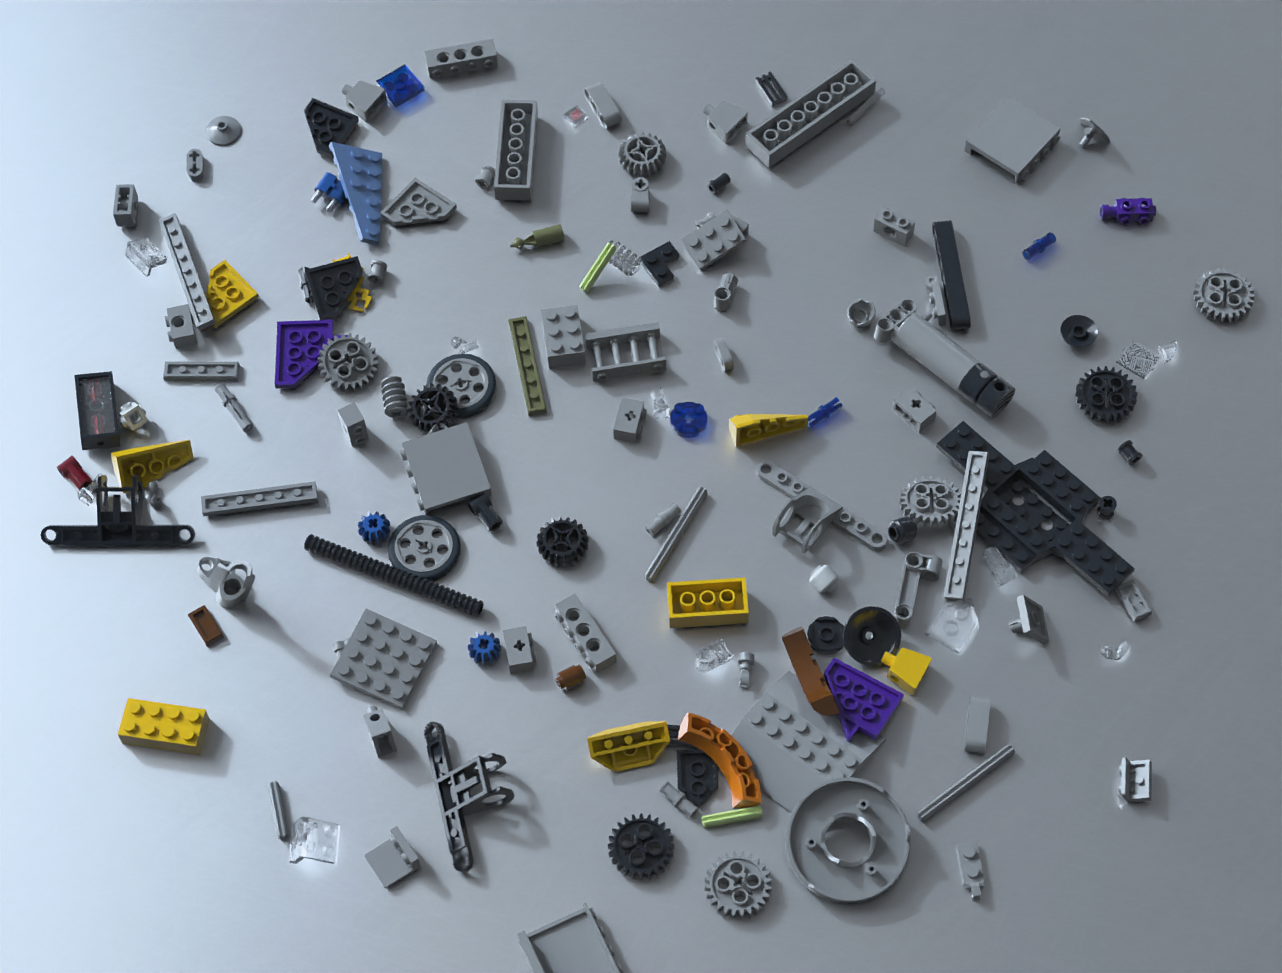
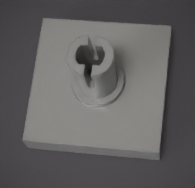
M1025 595L1018 596L1017 602L1020 618L1009 622L1011 631L1015 634L1023 630L1024 634L1041 644L1050 642L1043 607Z

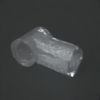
M990 547L982 553L981 558L990 569L992 579L998 587L1017 578V573L1012 564L1005 561L996 547Z

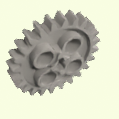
M1217 267L1216 272L1210 269L1209 274L1204 272L1203 277H1199L1198 282L1195 284L1193 295H1195L1194 301H1198L1196 307H1202L1201 313L1207 311V317L1213 315L1214 320L1219 317L1221 322L1224 321V318L1231 322L1232 317L1235 320H1238L1239 316L1245 317L1246 312L1249 313L1254 303L1255 295L1253 293L1255 289L1250 288L1252 282L1246 283L1247 276L1241 278V272L1234 274V269L1231 272H1228L1227 267H1225L1224 271ZM1224 282H1226L1225 295L1223 292ZM1223 295L1226 298L1224 308L1222 307Z
M341 333V338L334 335V341L328 339V345L323 344V350L319 351L321 357H318V363H320L318 364V369L322 370L320 372L321 376H326L325 382L331 380V387L337 384V390H340L343 386L345 392H347L348 387L355 391V386L362 389V383L369 385L368 379H374L373 374H377L375 367H378L379 363L376 361L378 360V355L374 354L375 348L370 349L371 342L365 344V337L359 340V334L352 338L351 333L348 334V337ZM353 348L357 351L355 353H350L348 350ZM338 356L340 357V359L333 360L331 357ZM363 364L365 367L358 368L356 365ZM346 371L348 375L342 376L339 373Z
M922 476L921 481L915 478L914 483L909 481L908 486H904L903 491H901V510H904V516L909 515L912 520L915 519V524L923 522V527L927 523L930 524V527H933L934 524L941 527V522L948 525V520L954 521L955 517L958 516L961 493L958 492L959 488H953V482L947 484V479L940 481V477L933 480V477L930 476L926 480ZM930 490L933 491V513H930Z
M734 851L733 857H729L725 853V860L718 857V864L711 863L713 870H707V875L710 877H705V883H707L705 891H710L706 894L707 899L713 898L711 906L717 904V912L724 909V916L731 912L732 918H735L736 913H739L741 919H743L744 913H747L749 917H751L752 910L758 913V905L765 907L764 900L770 899V895L767 893L772 892V887L768 886L772 884V879L768 878L770 871H764L766 865L762 864L759 866L760 858L753 861L752 854L746 858L743 851L740 856H737ZM733 868H739L742 870V872L739 874H734L731 870ZM751 880L757 881L758 885L750 886L748 885V882ZM726 883L729 887L727 889H720L718 886ZM743 896L745 900L738 902L735 900V897Z

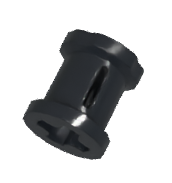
M1131 440L1124 442L1117 449L1119 454L1122 453L1128 460L1127 463L1130 466L1137 463L1143 456L1142 453L1133 447Z
M1104 496L1100 499L1097 509L1099 518L1109 520L1114 516V510L1117 506L1115 498Z

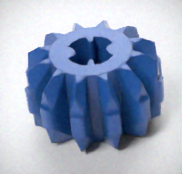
M376 511L374 515L368 512V517L362 516V521L358 522V533L362 536L364 542L369 540L371 545L374 541L380 544V539H387V534H390L391 531L390 521L386 519L384 514L379 515V512Z
M486 631L483 632V635L476 633V638H470L471 644L467 646L468 651H470V658H474L476 664L482 661L484 666L486 661L493 664V658L498 659V652L502 650L501 645H499V638H495L493 632L487 635Z

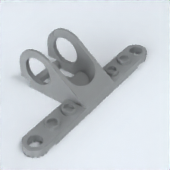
M761 461L757 465V475L761 480L766 481L770 486L791 498L777 515L773 524L772 535L776 537L778 533H781L800 545L801 554L805 555L807 551H810L831 524L859 542L869 546L872 550L877 551L886 546V534L771 461ZM768 467L771 472L764 474L761 472V468ZM790 508L789 513L787 514L786 518H785V519L783 520V522L780 524V522H781V520H782L784 514H785V513L787 512V510ZM796 514L804 519L798 529H796V533L802 535L811 524L814 525L809 534L804 537V540L785 530ZM817 527H818V530H817L816 534H815L814 537L810 540L812 534L814 533V531H815V530L817 529ZM879 536L882 542L876 544L872 541V538Z

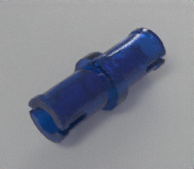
M1048 232L1041 239L1033 241L1031 246L1022 251L1023 257L1026 260H1030L1038 253H1043L1048 246L1056 242L1055 235Z
M835 397L824 406L820 405L818 410L808 416V421H811L808 425L812 428L823 419L827 420L833 412L843 407L841 402L837 403L840 400Z

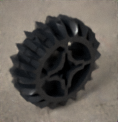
M430 383L429 388L423 385L422 391L417 389L418 395H412L414 401H409L411 408L408 409V412L411 414L409 418L413 421V425L415 427L418 426L420 431L424 430L426 433H429L435 424H437L439 430H443L440 423L450 428L448 423L450 421L455 422L453 416H458V412L455 410L459 408L454 393L449 391L446 386L442 387L441 384H437L435 387L434 384ZM446 399V409L444 412L442 406L444 404L443 401ZM424 406L425 410L423 412V417L421 418L420 410L421 407Z
M560 516L559 521L552 518L551 524L546 522L545 528H540L536 544L543 560L548 559L549 564L555 562L557 567L560 563H563V566L566 567L567 563L573 566L574 560L580 562V556H585L589 537H587L586 529H583L582 524H577L576 519L570 522L569 517L563 520ZM552 536L554 541H552V545L548 546L547 542ZM574 538H577V539H578V542H577L576 546L573 548V547H572L573 539H574Z

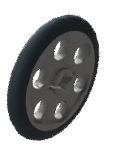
M463 353L454 354L439 361L430 371L426 382V387L429 388L430 383L436 387L439 384V379H448V382L441 386H446L457 398L456 403L459 408L455 410L458 412L456 417L469 416L479 412L491 401L496 389V377L490 365L480 357ZM454 366H461L462 370L455 373L452 371V368ZM472 370H479V375L475 377L470 375ZM460 382L463 383L462 388L459 387ZM478 385L484 387L481 392H475L474 388ZM467 397L470 399V402L463 405L460 403V400ZM444 400L442 410L445 412L446 401Z
M420 515L405 520L394 530L388 541L387 551L392 566H395V569L400 568L401 571L405 570L406 573L416 574L417 577L421 576L423 580L425 578L432 580L444 575L454 566L460 555L461 544L458 533L449 522L432 515ZM416 528H422L424 530V532L421 535H415L413 533ZM435 531H441L443 533V535L440 538H434L432 536V534ZM403 541L411 543L408 548H402L400 544ZM420 545H421V546H424V547L427 545L428 550H426V549H422V550H421ZM441 547L448 549V552L444 555L439 554L437 551ZM409 557L416 559V562L411 565L405 561ZM428 560L435 562V565L431 568L424 566Z

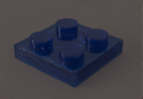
M405 64L376 80V85L385 89L386 97L395 107L425 91L423 84Z

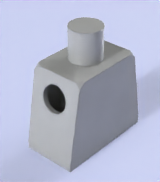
M359 81L354 87L346 84L342 89V94L346 95L347 107L365 122H368L387 101L385 89L364 81Z
M725 101L721 102L716 108L708 104L703 111L708 115V128L726 144L748 121L747 111Z
M376 706L368 707L364 719L378 758L397 751L383 709H378Z

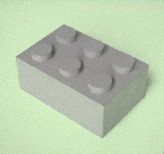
M578 305L541 310L549 368L586 364Z

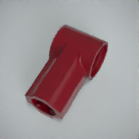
M72 455L56 466L65 480L68 479L79 492H86L93 484L92 479L82 470L81 465Z

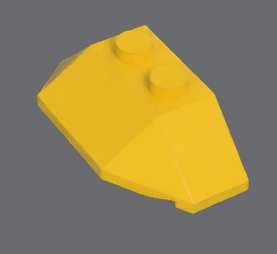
M649 721L601 731L587 737L591 759L611 771L617 772L654 764L669 744L670 737L666 721Z

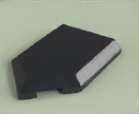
M677 750L678 790L686 794V797L698 808L719 788L718 765L702 750Z

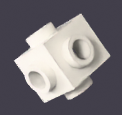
M128 402L117 412L120 416L118 420L123 428L127 427L132 431L138 430L148 421L145 416L147 413L141 404Z

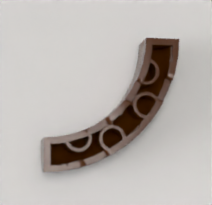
M798 627L784 634L782 640L813 710L826 716L838 714L839 711L835 700L824 680L816 659L812 660L810 657L814 654L803 627Z

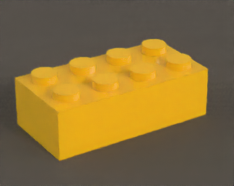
M745 577L667 582L670 628L748 623L749 611Z
M128 698L117 735L122 744L200 755L210 718L206 709Z

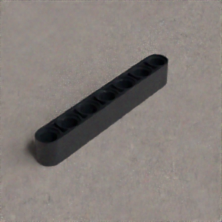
M952 221L933 222V238L951 330L967 329L971 327V319Z

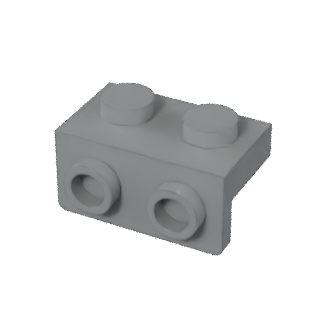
M1122 757V764L1119 765L1121 776L1119 794L1127 803L1151 801L1152 762L1150 760L1129 761L1127 757Z

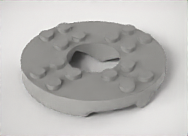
M835 778L811 788L794 807L786 828L785 844L787 857L797 878L814 894L837 903L853 904L865 902L886 892L902 874L910 852V829L902 809L885 789L873 782L860 778ZM843 818L855 819L861 822L868 830L871 838L870 849L867 855L860 861L853 863L844 862L833 857L828 852L825 845V834L829 826L836 820Z

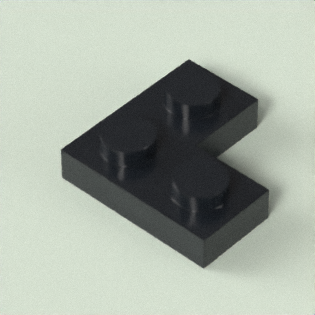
M668 241L640 256L639 262L659 287L674 279V274L666 264L678 259L679 253L672 243Z

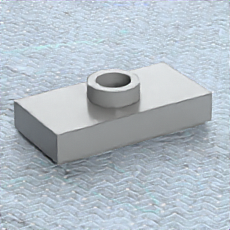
M1134 580L1123 583L1115 589L1134 622L1152 615L1151 608Z

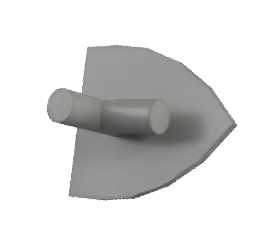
M1084 117L1079 119L1081 125L1086 127L1084 129L1085 136L1079 143L1082 147L1085 148L1095 134L1109 143L1111 142L1108 135L1092 120Z

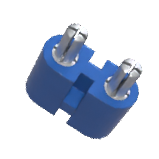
M326 172L314 188L316 193L311 201L316 203L320 197L328 198L330 204L326 210L332 212L336 205L340 206L346 196L341 181L337 179V176Z

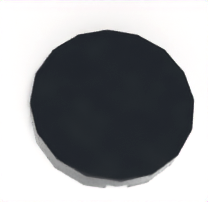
M824 616L815 619L809 625L807 631V639L811 648L825 655L834 654L841 650L844 646V625L834 617Z

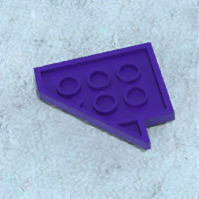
M333 319L277 322L276 389L295 388L318 368V364H320L318 363V357H321L319 351L323 350V344L328 345V339L334 341Z
M836 658L832 659L824 671V678L838 708V717L847 741L850 743L857 731L876 740L903 700L904 694Z

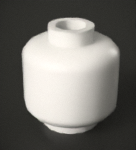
M819 565L809 574L811 577L809 580L810 584L821 594L826 591L831 593L838 586L835 583L838 580V575L828 565Z

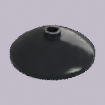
M876 606L863 607L855 611L846 621L843 629V643L847 653L856 662L867 666H878L884 664L881 662V659L886 651L892 655L897 653L901 643V629L896 618L886 609ZM867 632H870L871 637L869 639H867L865 636Z

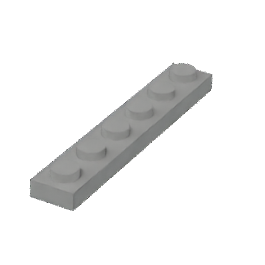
M316 481L201 496L203 517L318 502Z

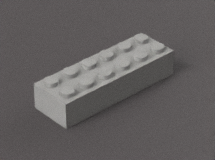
M501 100L494 181L495 200L531 201L538 120L537 101Z

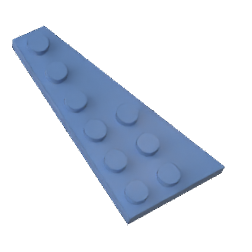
M331 142L329 147L333 151V160L338 167L339 178L346 199L349 200L350 211L355 218V226L360 242L378 245L380 243L382 153Z

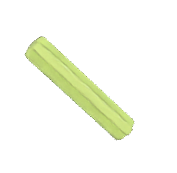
M607 243L580 284L582 290L590 291L617 250L616 246Z
M760 806L705 815L702 816V824L704 828L761 818L762 809Z

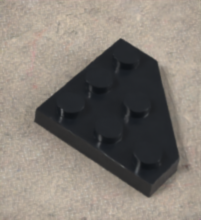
M312 98L304 109L317 153L333 159L334 154L330 150V143L343 144L358 123V116L315 98Z
M358 256L305 270L319 320L337 318L363 276Z

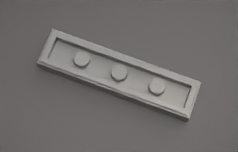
M165 361L163 379L164 381H238L240 364L239 362Z

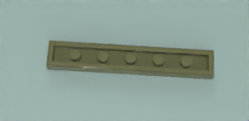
M527 317L508 319L528 416L547 413Z

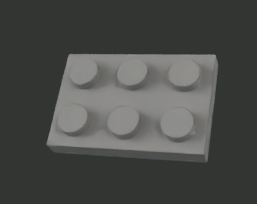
M728 210L681 239L700 270L747 241Z

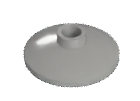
M230 116L217 117L211 120L206 127L208 140L219 146L235 142L241 134L239 122Z

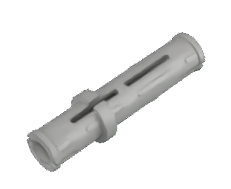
M224 383L216 386L215 391L221 398L223 406L228 408L243 432L250 431L253 428V424L236 402L237 398L235 395L230 393Z

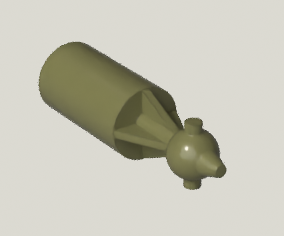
M558 224L532 231V234L523 240L515 238L510 247L522 249L524 245L539 247L565 240L562 226Z

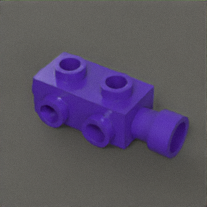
M1121 198L1115 200L1114 206L1100 205V219L1115 217V221L1121 222L1122 225H1128L1131 222H1139V224L1144 225L1152 221L1153 216H1156V206L1153 205L1152 198Z

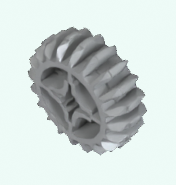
M643 132L641 135L635 133L634 137L629 135L628 140L624 139L623 144H620L618 152L619 162L623 169H627L628 174L633 172L634 176L640 174L641 177L644 174L650 176L651 172L656 174L657 169L661 170L662 165L665 164L667 157L666 147L662 140H658L656 135L652 137L650 133L645 135Z

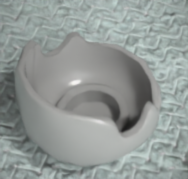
M859 299L848 308L847 318L856 327H866L875 319L876 308L871 301Z

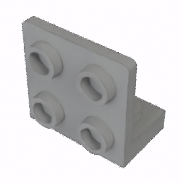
M397 826L390 830L392 838L365 854L366 860L385 888L390 887L421 867L419 858Z

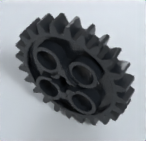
M1098 366L1096 372L1090 369L1089 374L1084 373L1083 378L1079 379L1075 397H1077L1076 403H1081L1079 409H1085V415L1092 414L1091 419L1096 416L1098 417V422L1104 418L1106 423H1108L1109 419H1112L1115 423L1117 417L1123 420L1124 415L1129 416L1130 411L1134 410L1138 392H1135L1137 386L1132 385L1133 379L1127 380L1128 374L1121 375L1122 370L1115 372V367H1112L1111 371H1109L1107 366L1104 367V370H1101ZM1105 381H1107V384H1108V387H1107V397H1108L1107 405H1108V408L1105 407V400H1106V392L1104 391V390H1105V387H1106Z
M640 813L639 819H636L634 814H632V820L630 821L625 817L624 825L618 822V829H612L614 836H609V841L612 843L608 844V849L611 850L608 852L609 857H614L612 865L618 864L617 871L624 869V876L630 872L632 879L638 874L640 880L643 879L644 874L651 879L652 872L658 876V869L665 871L664 863L671 864V860L668 857H674V852L671 850L675 849V844L671 843L674 841V837L668 836L671 833V829H665V822L658 824V817L652 821L651 814L644 819L642 813ZM647 830L650 834L642 836L640 832ZM625 840L632 841V844L629 846H625L622 844V842ZM653 847H658L660 851L658 853H653L650 851V849H652ZM635 857H640L643 859L639 863H635L632 861V859Z

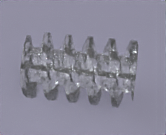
M613 240L609 243L616 246L617 250L609 260V263L613 264L621 272H624L625 275L633 276L639 270L643 258L639 257L637 259V254H632L630 249L626 251V246H621L620 242L614 244Z

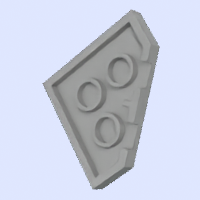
M414 178L380 214L383 219L394 226L446 220L457 209V205L422 181Z

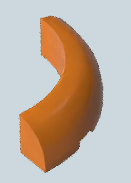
M688 712L681 723L678 740L699 748L719 766L728 782L733 808L743 809L761 804L759 780L755 778L752 770L753 764L742 746L725 729L721 730L713 725L709 719Z

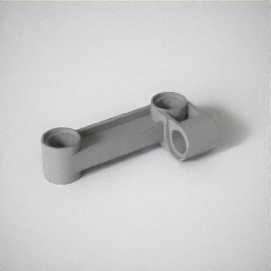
M911 552L906 556L893 615L898 621L900 628H905L910 624L919 578L929 581L939 580L943 562L941 558L917 552ZM898 614H904L907 617L902 618Z

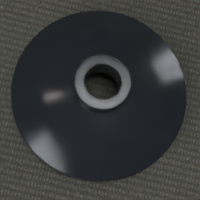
M1073 315L1062 322L1060 334L1067 344L1083 348L1091 345L1096 340L1098 329L1090 318L1083 315Z

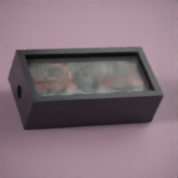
M112 371L74 375L82 450L121 447Z

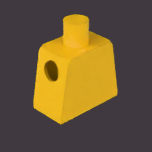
M901 648L897 656L886 651L881 662L890 666L887 678L913 696L932 658L906 648Z

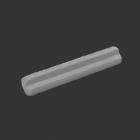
M277 781L268 784L277 837L282 840L288 838L289 833L280 785Z

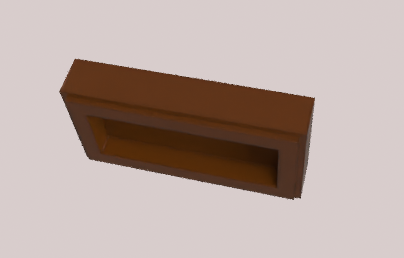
M205 605L187 614L207 647L224 638L223 633Z

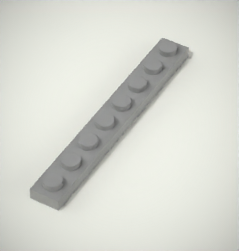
M174 213L159 220L196 327L200 331L215 324L216 321L179 219Z
M969 451L943 596L947 600H965L989 460L988 452Z

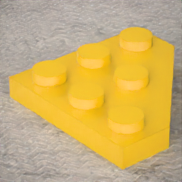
M226 260L210 269V280L206 296L216 321L212 326L217 328L259 298V295Z

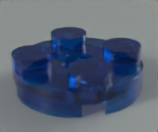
M695 402L677 403L671 411L670 426L680 437L694 438L707 427V413L702 404ZM691 417L694 420H691L690 423H687V421L684 418Z

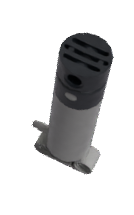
M903 300L877 321L874 332L876 341L885 343L891 340L991 418L998 416L1012 400L1016 389L928 323L932 318L931 313H927L922 317L916 314L917 304L913 300Z

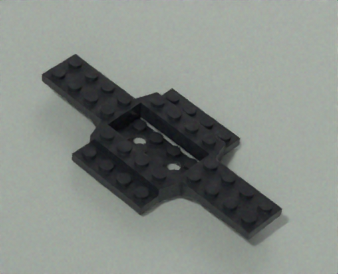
M964 421L937 443L936 448L964 472L969 451L989 453L983 489L985 495L981 501L976 534L1019 572L1022 573L1034 561L1054 554L1064 558L1106 596L1110 595L1134 572L1135 568L1083 524L1087 514L1099 504L1101 497L1046 450H1043L1035 458L1032 457L1014 465ZM1019 478L1068 519L1071 524H1068L1065 519L1061 518L1051 507L1040 500L1036 494H1033L1019 481ZM1015 497H1021L1024 503L1022 505H1016L1014 504L1013 499ZM1043 522H1050L1052 528L1045 530L1041 524Z

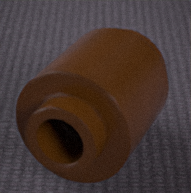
M572 665L557 673L555 681L560 689L567 691L583 683V680L586 679V674L581 665Z

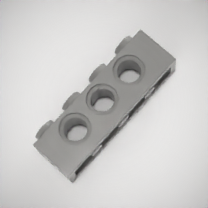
M493 39L424 51L429 78L498 66Z
M576 594L555 604L556 612L554 615L559 623H563L567 636L574 639L576 642L574 643L575 648L580 654H584L586 657L584 660L589 669L593 668L597 674L617 662L615 651ZM572 617L578 618V620L571 621L569 619H571ZM583 632L588 633L587 636H581L580 634ZM594 647H596V648L599 649V650L594 651V652H593V651H590V649H591V648H594Z

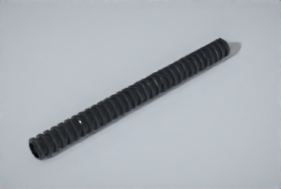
M310 534L305 540L304 549L306 551L310 550L311 553L315 552L316 555H321V557L326 556L327 559L332 561L337 560L339 564L348 565L349 568L353 567V569H358L360 572L364 571L365 574L369 573L370 576L375 575V578L380 577L381 580H386L388 583L391 581L393 585L402 586L403 589L407 588L408 591L413 590L414 593L418 592L419 595L424 594V597H429L431 600L435 599L436 602L440 601L441 604L446 603L447 606L451 605L452 608L457 607V610H462L464 613L468 612L469 615L474 614V617H478L482 612L484 606L482 600L472 599V596L467 597L466 594L461 595L459 591L456 593L454 589L450 590L449 587L445 588L444 585L439 586L438 583L434 584L433 581L428 582L426 578L423 580L421 576L417 577L416 574L406 573L405 570L401 571L400 568L395 569V566L390 567L389 564H385L382 561L379 563L377 559L368 558L367 555L363 556L362 553L357 554V551L352 552L351 549L346 547L341 548V545H336L328 540L325 541V539H320L318 536L314 537L313 534Z

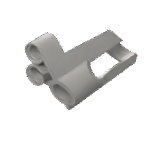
M204 557L199 561L197 573L200 578L217 592L216 600L221 607L233 608L240 602L246 601L255 580V575L252 574V566L249 562L239 560L231 563L219 558ZM208 564L211 567V570H204L202 568V565ZM235 569H242L245 571V581L241 577L235 575ZM231 588L237 593L235 595H227L224 590Z

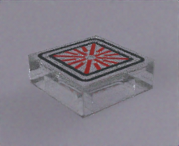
M578 105L563 114L564 119L574 129L588 120V115Z

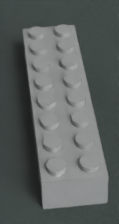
M853 59L748 131L746 133L745 146L770 168L875 94L876 80Z

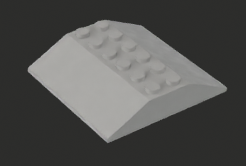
M790 671L765 691L731 735L742 746L753 764L752 770L755 778L759 780L761 792L789 813H792L802 796L816 785L835 778H856L886 741V738L881 734L874 740L857 731L849 743L845 737L838 714L826 716L813 710L798 677Z

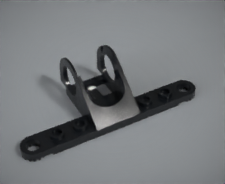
M100 475L97 477V525H48L42 529L40 534L43 542L48 545H187L195 538V530L190 525H141L144 500L141 475H134L132 477V487H107V476ZM137 485H138V503H137ZM102 492H104V502L102 500ZM108 492H131V511H121L120 494L113 495V511H108ZM47 530L55 532L56 538L54 540L47 538ZM181 530L190 532L188 540L181 538Z
M432 721L426 724L424 736L427 742V752L450 854H452L454 869L459 872H468L473 866L474 859L464 815L504 806L514 799V792L509 788L501 786L493 790L491 789L488 773L496 771L506 764V759L502 755L490 753L485 757L477 756L453 770L443 725ZM434 728H436L437 731L435 732L437 733H435V735L432 736V731ZM489 761L498 762L490 768H486L485 762ZM482 783L483 791L471 797L470 789ZM505 795L503 799L496 802H482L490 796ZM464 857L466 864L464 863L462 867L461 860Z

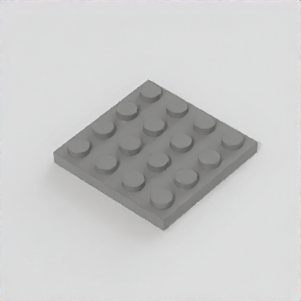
M365 609L336 662L330 678L402 710L434 650L437 640L369 609Z

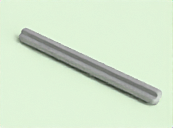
M699 487L647 570L645 574L646 580L650 582L655 581L707 496L706 489Z
M1009 744L1003 747L917 812L918 818L922 822L928 820L1013 756L1015 750Z

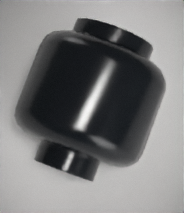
M910 517L895 519L889 525L888 535L891 540L898 544L912 541L917 535V524Z

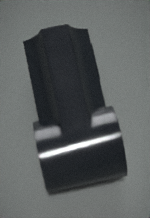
M485 493L467 503L472 514L475 517H479L489 532L497 530L503 524V520L494 510L489 497Z

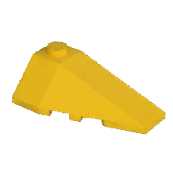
M785 414L736 415L729 419V430L735 446L738 447L808 428L809 418L808 415Z

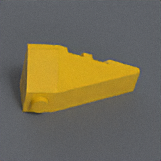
M188 439L111 453L120 487H132V477L134 475H141L143 488H145L149 482L160 479L164 474L175 470L193 459L191 442Z

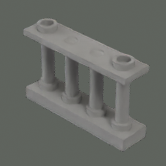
M659 322L585 334L587 350L593 349L597 368H592L593 381H604L610 378L666 370V357L659 358L656 339L660 338ZM647 340L652 359L641 360L637 342ZM629 343L633 362L622 363L619 345ZM611 346L615 365L604 366L601 348Z

